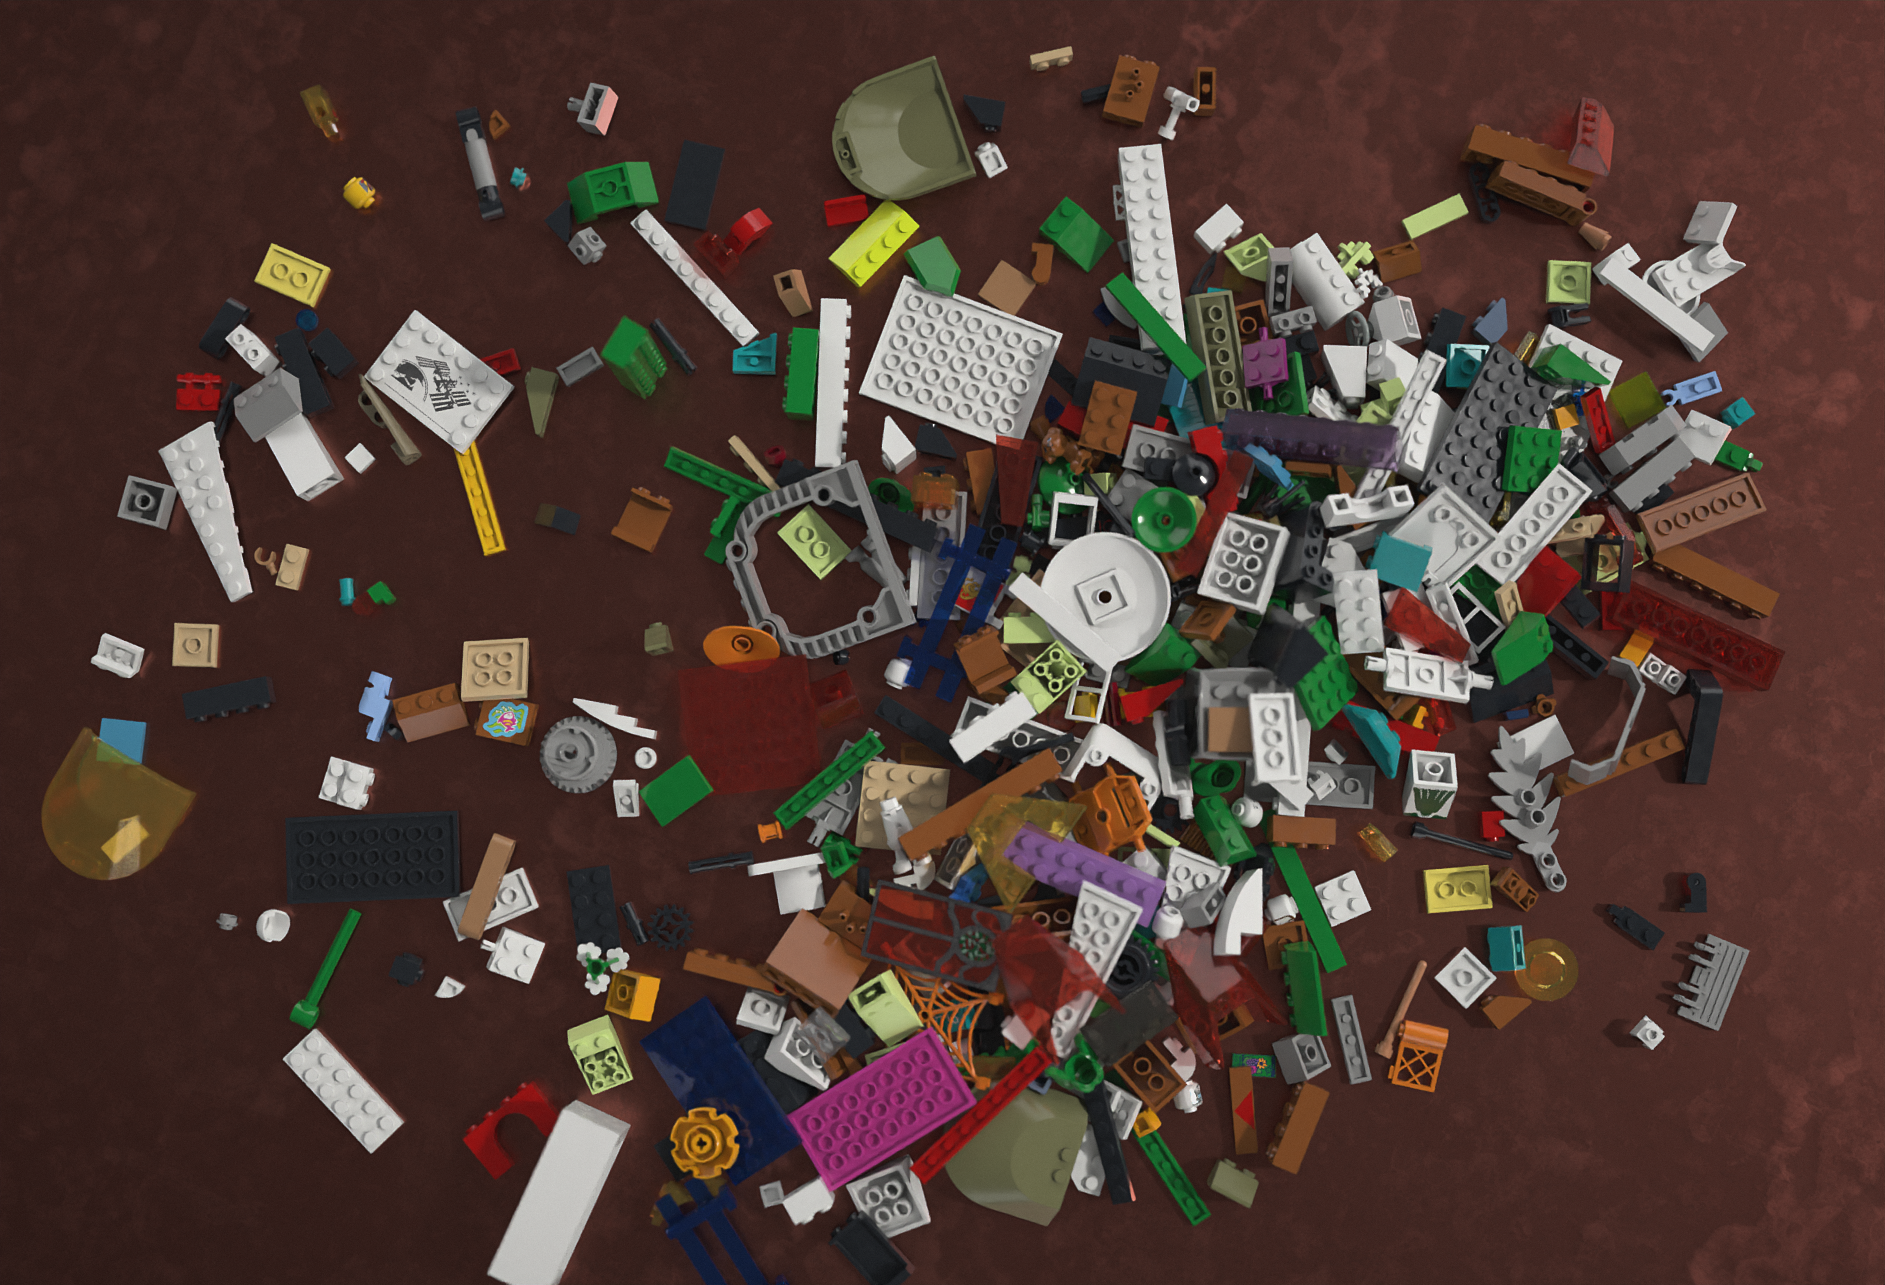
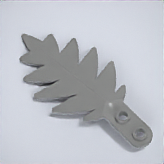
M1500 726L1498 728L1500 749L1492 750L1491 755L1505 772L1489 773L1488 777L1501 790L1511 796H1493L1491 800L1504 812L1516 818V820H1500L1499 824L1512 836L1525 842V844H1519L1517 848L1526 854L1532 855L1547 888L1552 892L1562 891L1566 886L1567 879L1559 866L1557 857L1551 849V845L1554 843L1559 830L1555 829L1549 833L1556 818L1561 797H1556L1541 809L1551 788L1554 774L1552 772L1549 773L1533 787L1539 772L1542 754L1538 753L1523 765L1526 749L1525 738H1521L1514 744L1508 732L1503 726ZM1553 878L1557 881V885L1554 884Z

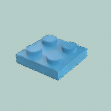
M1251 443L1244 448L1261 474L1287 491L1294 486L1289 478L1291 476L1290 473L1281 467L1282 462L1275 455L1269 456L1264 448L1261 446L1255 447Z

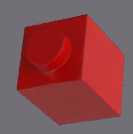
M1504 811L1478 812L1479 838H1486V842L1499 841V837H1505V829L1499 824L1500 820H1504Z

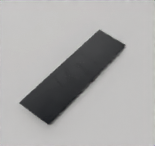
M1054 358L1048 375L1073 397L1078 379Z

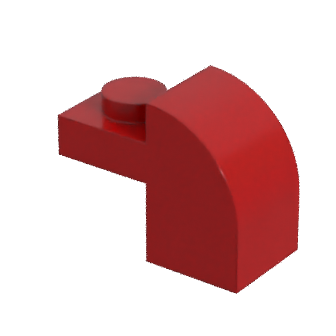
M757 208L741 217L730 228L731 231L723 242L737 257L744 252L753 240L762 237L773 223L760 208Z

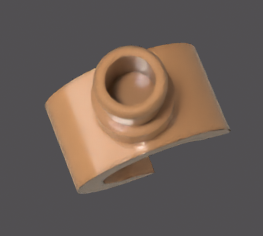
M259 547L254 554L256 562L266 566L271 575L277 574L274 564L276 553L272 551L270 559L263 562L260 558L263 548Z

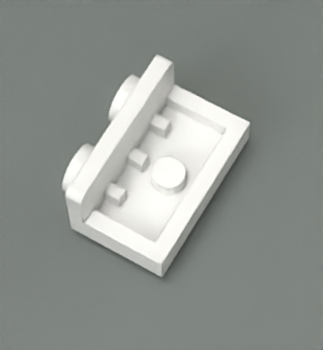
M105 633L101 636L97 655L91 659V663L97 665L100 669L117 673L120 677L131 678L140 670L145 649Z

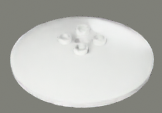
M1112 532L1093 533L1070 542L1052 559L1042 580L1041 588L1122 655L1119 661L1139 654L1152 644L1162 631L1168 618L1171 592L1169 580L1161 562L1141 542L1123 534ZM1102 591H1109L1112 598L1108 603H1103L1099 600V594ZM1045 621L1052 636L1056 640L1058 639L1069 652L1080 658L1093 661Z

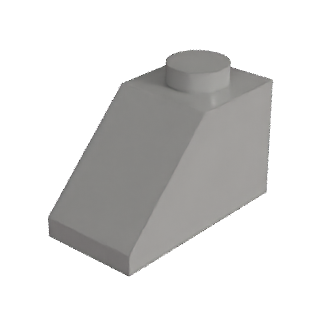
M1214 882L1188 898L1180 912L1189 928L1208 925L1215 919L1227 897L1219 883Z

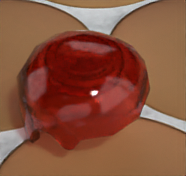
M1056 699L1046 708L1045 718L1051 728L1061 732H1068L1076 726L1075 720L1064 718L1068 700ZM1074 705L1071 715H1075Z

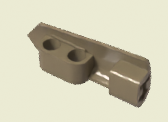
M360 373L358 376L364 389L358 397L360 406L375 425L380 428H389L396 440L391 445V448L405 465L412 464L422 455ZM367 397H369L372 402V404L369 406L365 405V399ZM379 414H380V416L382 417V419L384 420V422H381V423L378 422V415H379Z

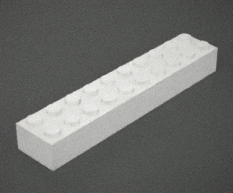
M1161 144L1119 148L1118 166L1133 285L1186 343ZM1138 325L1141 351L1152 355L1164 354Z

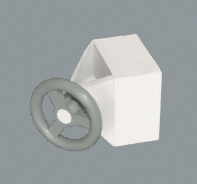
M1396 295L1373 303L1368 321L1358 311L1350 312L1346 319V336L1350 346H1367L1368 348L1370 338L1378 341L1388 339L1397 346L1421 339L1411 298ZM1356 317L1360 323L1356 324L1353 318Z

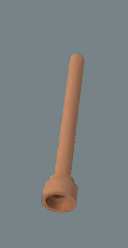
M1422 960L1418 963L1384 1041L1377 1044L1374 1050L1375 1053L1388 1059L1391 1058L1393 1053L1392 1042L1399 1029V1025L1427 967L1425 961Z

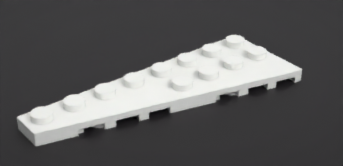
M207 422L159 450V453L230 601L236 602L252 593L248 570L243 562V548L239 544L237 535L239 530L238 526H235L233 517L235 512L229 486L224 477V463L220 459L218 450L220 445L219 441L216 440L214 432L215 424L214 422Z
M1172 845L1161 908L1172 906L1180 911L1188 898L1214 882H1218L1223 889L1231 867L1228 865L1220 867L1217 861ZM1183 919L1180 933L1176 938L1163 940L1156 934L1155 945L1189 967L1207 925L1189 928ZM1153 973L1159 977V981L1155 984V988L1149 990L1150 994L1145 997L1142 1017L1164 1026L1179 988L1157 973Z
M1085 880L1081 886L1047 1047L1048 1052L1067 1060L1075 1045L1074 1037L1076 1034L1081 1033L1143 911L1142 907Z

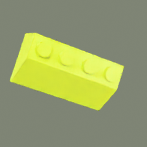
M885 200L828 259L859 289L919 228V225L903 209L892 201Z

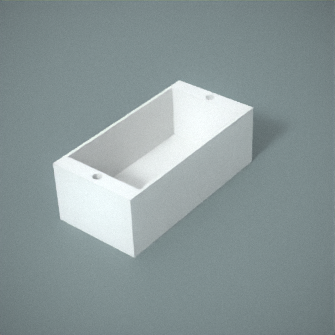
M575 1100L563 1109L488 1272L489 1275L510 1285L559 1284L631 1126L630 1124L578 1100Z

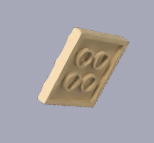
M528 638L464 642L461 686L462 701L527 698Z

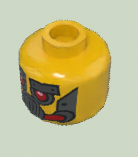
M356 177L352 178L343 187L345 190L344 198L356 209L362 206L367 208L375 200L372 197L375 194V189L362 177L358 179Z

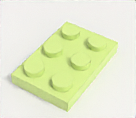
M809 504L777 532L820 580L852 551Z

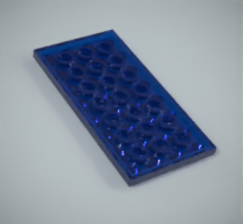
M704 996L639 1041L688 1116V1111L692 1109L712 1107L716 1108L718 1116L725 1113L734 1122L738 1131V1135L734 1137V1142L739 1145V1151L733 1165L724 1170L735 1186L803 1142V1139L707 996Z

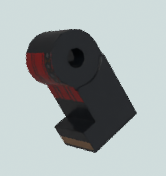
M1688 873L1682 881L1686 889V903L1680 904V912L1707 913L1706 879L1701 873Z

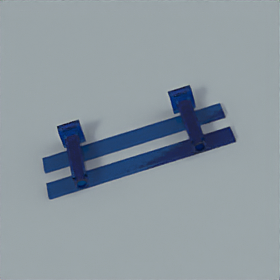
M973 524L969 525L961 546L953 544L955 539L948 536L945 537L937 557L946 560L949 556L955 559L920 645L912 642L913 637L905 635L896 655L902 659H905L906 656L914 658L904 683L920 689L930 665L945 671L936 696L952 702L961 678L966 679L967 675L956 650H954L951 658L935 651L970 567L987 572L960 638L966 635L971 636L984 626L1003 579L1008 580L1012 568L1008 566L1018 543L1002 537L992 560L979 555L977 551L986 530Z
M694 1177L684 1183L698 1207L683 1215L670 1193L654 1202L668 1224V1227L664 1229L666 1235L670 1240L678 1239L706 1285L728 1284L693 1230L694 1227L705 1220L712 1227L748 1285H769L722 1211L726 1207L729 1211L737 1208V1200L726 1183L718 1188L716 1196L712 1195L703 1179ZM784 1274L775 1278V1285H790Z

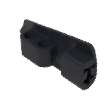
M973 976V977L969 980V981H972V982L980 983V982L975 978V976ZM968 986V991L989 995L987 990ZM968 994L969 1000L979 999V997ZM987 1001L977 1017L978 1025L974 1026L972 1032L974 1036L975 1057L987 1052L991 1058L1000 1046L1004 1047L1005 1052L1008 1051L1005 1049L1004 1036L1001 1033V1023L1005 1020L1001 1003L994 1005ZM982 1003L973 1006L975 1013ZM987 1066L977 1069L976 1075L977 1077L986 1078L1003 1077L1013 1068Z

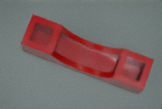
M1214 425L1187 432L1192 453L1205 456L1215 469L1214 484L1208 492L1203 494L1207 513L1209 516L1223 514L1224 511L1237 510L1236 505L1239 504L1236 492H1233L1231 484L1234 481L1231 471L1227 469L1228 455L1226 450L1222 448L1223 434L1221 429Z

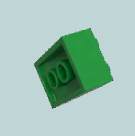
M1067 196L1039 228V235L1051 245H1054L1057 250L1086 273H1089L1114 242L1112 237Z
M1562 344L1544 348L1531 367L1539 376L1549 382L1589 389L1607 386L1611 383L1610 380Z
M1520 611L1491 653L1501 685H1507L1537 666L1552 651L1553 641L1551 640L1549 626L1546 623L1544 614Z
M1165 623L1162 631L1153 643L1135 655L1124 670L1151 686H1158L1171 681L1189 670L1202 654L1191 644V638H1183L1178 632L1179 629Z

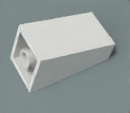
M303 413L298 414L265 436L295 493L304 500L309 501L344 480Z

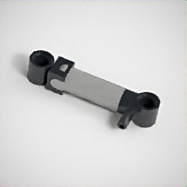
M473 106L455 112L462 141L466 148L483 220L486 222L505 217L478 108Z

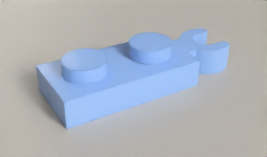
M1716 371L1675 384L1673 385L1675 391L1665 390L1660 395H1669L1671 398L1670 402L1664 404L1665 407L1675 404L1677 400L1681 406L1722 391Z

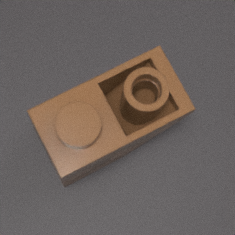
M791 269L773 276L779 297L792 317L813 311L801 270Z

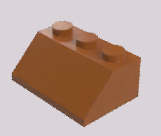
M457 683L392 700L397 721L408 743L470 726L466 707L461 699V688Z

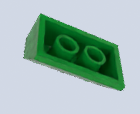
M1218 794L1199 801L1193 809L1194 819L1220 867L1253 858L1257 855L1242 826L1235 820L1227 799Z

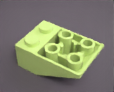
M1057 639L1016 676L1011 683L1020 693L1023 692L1029 703L1040 714L1087 671Z
M891 969L854 990L848 996L858 1015L888 1047L924 1026Z
M608 1015L567 1030L568 1044L592 1095L633 1080L617 1033Z

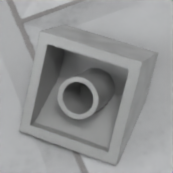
M1294 1033L1272 1043L1287 1085L1308 1080L1331 1067L1320 1036Z

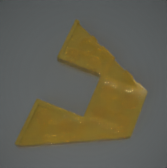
M992 793L968 825L966 830L1009 914L1012 913L1036 878L1003 855L1005 850L1028 819L1062 843L1087 809L1084 804Z

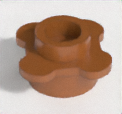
M1539 694L1531 710L1534 714L1539 713L1543 717L1549 718L1554 711V706H1556V700L1554 698L1549 699L1544 694Z

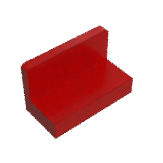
M865 194L824 201L828 228L864 222L869 217Z

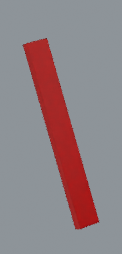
M1036 1046L912 1164L909 1169L925 1185L1049 1067L1052 1062Z

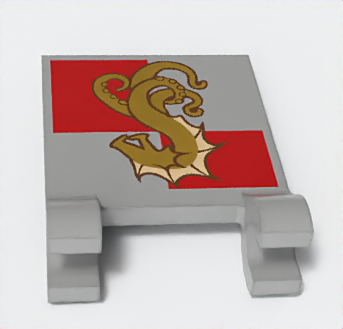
M968 565L948 603L1000 630L1003 621L993 615L1004 595L1013 600H1016L1017 596L1008 590L1010 586Z

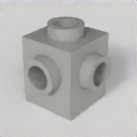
M589 227L576 233L568 247L585 265L591 261L593 263L597 262L603 256L602 252L606 244Z

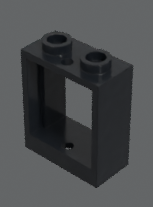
M1594 534V538H1585L1580 589L1630 593L1635 542L1626 540L1627 536L1613 535V539H1607V535ZM1600 545L1621 546L1617 583L1597 582Z

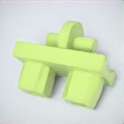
M1350 241L1348 245L1340 243L1338 246L1340 254L1337 256L1340 260L1339 265L1349 279H1355L1360 274L1355 266L1358 260L1363 265H1367L1374 258L1369 250L1371 245L1368 242L1362 243L1359 241L1355 245L1354 242Z

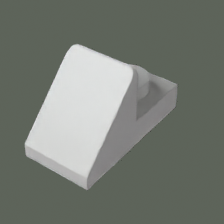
M614 780L613 789L617 816H639V784L635 780Z

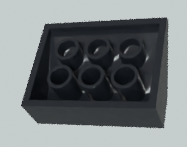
M1090 337L1071 405L1088 409L1095 380L1137 391L1130 421L1154 428L1172 362L1167 358Z

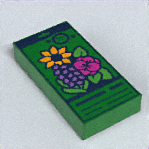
M1232 1053L1231 1067L1250 1065L1253 1077L1275 1078L1276 1055Z

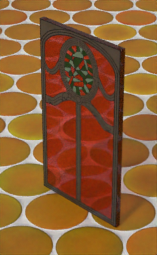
M878 879L861 956L996 993L1014 914Z

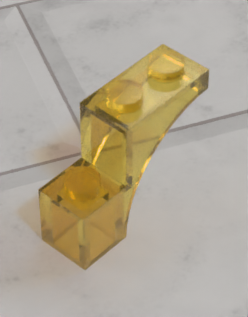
M718 1176L707 1179L695 1178L692 1183V1187H695L694 1190L673 1180L668 1185L664 1184L659 1194L662 1197L659 1205H654L650 1214L653 1217L651 1224L659 1227L671 1210L689 1201L704 1200L717 1204L727 1180Z

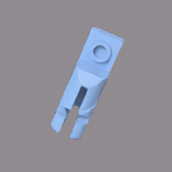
M372 671L368 681L374 687H365L359 703V712L374 718L373 722L370 721L367 726V739L379 742L393 707V702L385 699V696L389 694L392 678Z

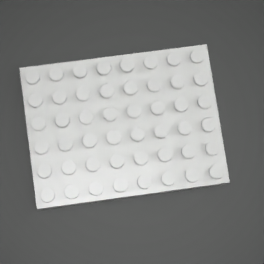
M904 275L859 394L1002 447L1003 445L1019 450L1063 334L954 294L952 298L940 292L925 290L919 280Z

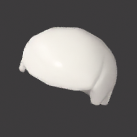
M275 909L265 911L258 918L256 924L257 935L262 940L268 942L273 940L281 941L288 933L290 917L287 913Z

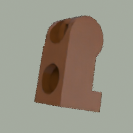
M1032 244L1031 255H1037L1031 277L1038 286H1043L1049 281L1054 245Z

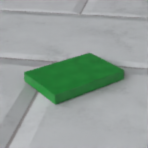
M688 755L641 789L639 794L660 825L664 827L714 790L692 757Z

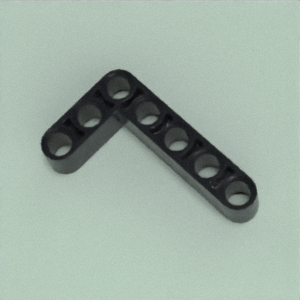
M1687 669L1685 684L1694 699L1681 779L1683 784L1706 785L1723 701V690L1711 670Z

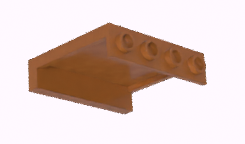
M802 908L765 962L760 973L834 1020L872 959L861 956L862 948L818 921V918L813 913Z

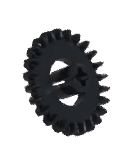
M1131 934L1121 954L1132 956L1137 961L1139 973L1134 970V962L1130 957L1122 956L1118 958L1113 968L1114 975L1121 980L1131 978L1134 981L1129 984H1120L1109 976L1100 993L1106 992L1105 999L1113 996L1114 1003L1119 998L1122 1004L1126 1003V999L1134 1003L1135 997L1139 1000L1143 999L1142 993L1150 994L1147 987L1155 988V984L1152 981L1158 980L1159 977L1153 973L1158 972L1160 968L1153 965L1159 959H1151L1155 950L1147 952L1149 943L1141 946L1142 938L1134 942V934ZM1124 964L1128 967L1125 971L1120 970Z

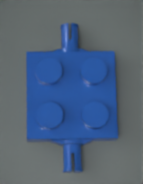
M982 861L960 878L955 891L948 897L968 903L976 902L982 893L980 891L981 886L989 878L987 871L990 866ZM955 905L954 913L957 914L961 910L964 911L967 907Z

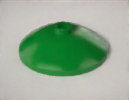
M1063 456L1058 457L1053 464H1049L1045 460L1040 466L1037 483L1039 492L1050 508L1052 507L1053 491L1085 495L1082 476L1088 472L1084 469L1082 473L1076 475L1070 470L1071 463L1066 461ZM1059 502L1058 513L1064 515L1077 514L1086 510L1089 505Z
M1170 487L1155 488L1142 495L1135 504L1131 519L1132 528L1136 532L1135 536L1148 549L1161 553L1173 552L1185 546L1194 535L1197 526L1196 509L1192 501L1183 492ZM1168 517L1170 519L1169 524L1163 525L1162 519Z

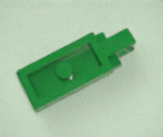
M1726 440L1714 461L1738 472H1747V469L1756 473L1760 471L1763 465L1762 462L1753 459L1754 454L1750 453V451Z

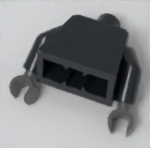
M1575 436L1572 439L1573 447L1569 448L1560 464L1592 490L1584 502H1596L1609 491V487L1615 488L1618 486V481L1613 480L1610 483V480L1614 478L1612 474H1606L1603 477L1584 452L1579 453V449L1586 448L1588 443L1583 441L1579 446L1578 441L1581 439V436Z

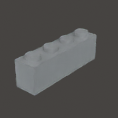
M1678 437L1608 494L1624 513L1630 510L1635 512L1643 505L1642 500L1646 497L1651 499L1659 492V486L1663 483L1665 485L1671 483L1676 478L1674 476L1679 470L1684 472L1692 465L1690 461L1696 456Z

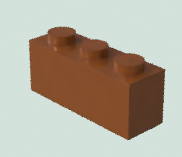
M1279 815L1267 817V843H1274V847H1287V844H1294V848L1307 849V845H1313L1316 850H1328V846L1335 845L1336 819Z

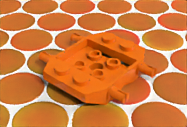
M1107 762L1102 765L1107 777L1097 782L1094 787L1082 791L1079 780L1070 784L1075 795L1069 798L1066 816L1078 844L1108 857L1109 853L1131 841H1134L1138 853L1147 850L1143 843L1142 835H1144L1153 819L1135 776L1117 775L1111 762ZM1113 788H1115L1116 793L1119 797V800L1121 802L1127 820L1130 824V827H1127L1126 825V819L1122 815V812L1118 805V799L1113 793ZM1103 811L1107 815V819L1105 822H1103L1101 819V814Z

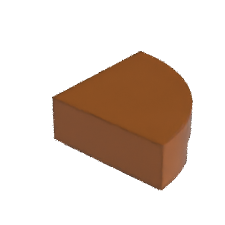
M496 109L491 114L489 121V132L494 140L511 127Z

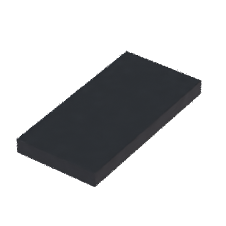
M684 140L664 219L665 222L706 231L726 152L725 149Z

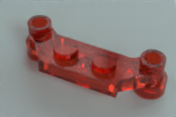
M1606 496L1601 497L1596 502L1584 503V509L1588 516L1596 514L1604 516L1605 523L1613 535L1627 536L1626 540L1636 541L1634 532L1624 522L1623 514L1614 505L1610 504ZM1634 543L1633 565H1636L1643 561V556L1636 549ZM1620 555L1616 557V561H1617L1618 566H1619Z

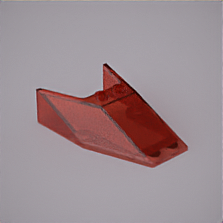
M1027 914L991 940L1010 1007L1046 1058L1056 1066L1060 1064L1050 1030L1049 1018L1074 998L1088 990L1122 1014L1127 1012L1080 952Z
M1204 925L1194 928L1187 926L1180 931L1176 938L1168 939L1163 943L1175 1011L1204 1066L1223 1070L1225 1067L1217 1024L1222 1018L1249 999L1255 998L1268 1022L1286 1025L1288 1022L1246 966L1235 955H1213L1215 936Z

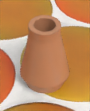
M1587 222L1584 223L1578 232L1596 250L1599 249L1603 251L1612 238L1608 234L1609 232L1592 226Z

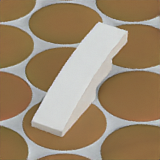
M577 698L573 699V703L587 713L613 727L656 740L657 731L637 727V718L617 715L618 706Z

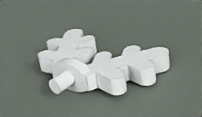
M1362 268L1358 269L1360 275L1355 280V284H1359L1357 292H1360L1361 298L1365 299L1368 297V293H1370V289L1367 287L1370 283L1372 288H1378L1383 284L1378 279V274L1372 275V269L1364 272Z

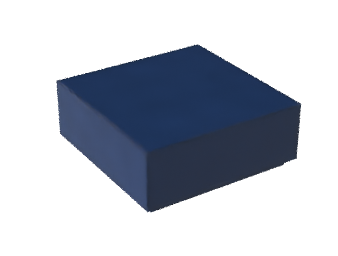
M1528 709L1502 713L1505 721L1528 718L1529 712Z

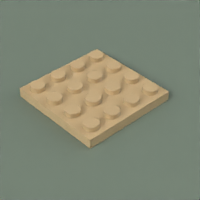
M878 761L868 762L863 768L855 846L892 850L887 845L888 838L882 815L880 814L882 812L880 802L891 797H896L898 804L902 805L913 829L946 810L950 769ZM932 848L927 851L929 854L941 855V849L935 851Z

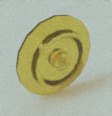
M1538 939L1524 947L1526 969L1516 970L1515 976L1519 986L1529 996L1542 1001H1554L1564 997L1574 988L1578 978V963L1574 953L1564 943L1554 939Z

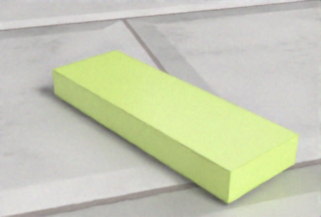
M1457 194L1401 222L1411 241L1469 212L1460 194Z

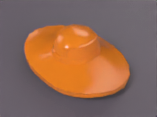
M724 626L717 628L707 634L703 643L705 654L715 665L734 672H760L772 666L780 655V646L775 638L760 629L751 627Z

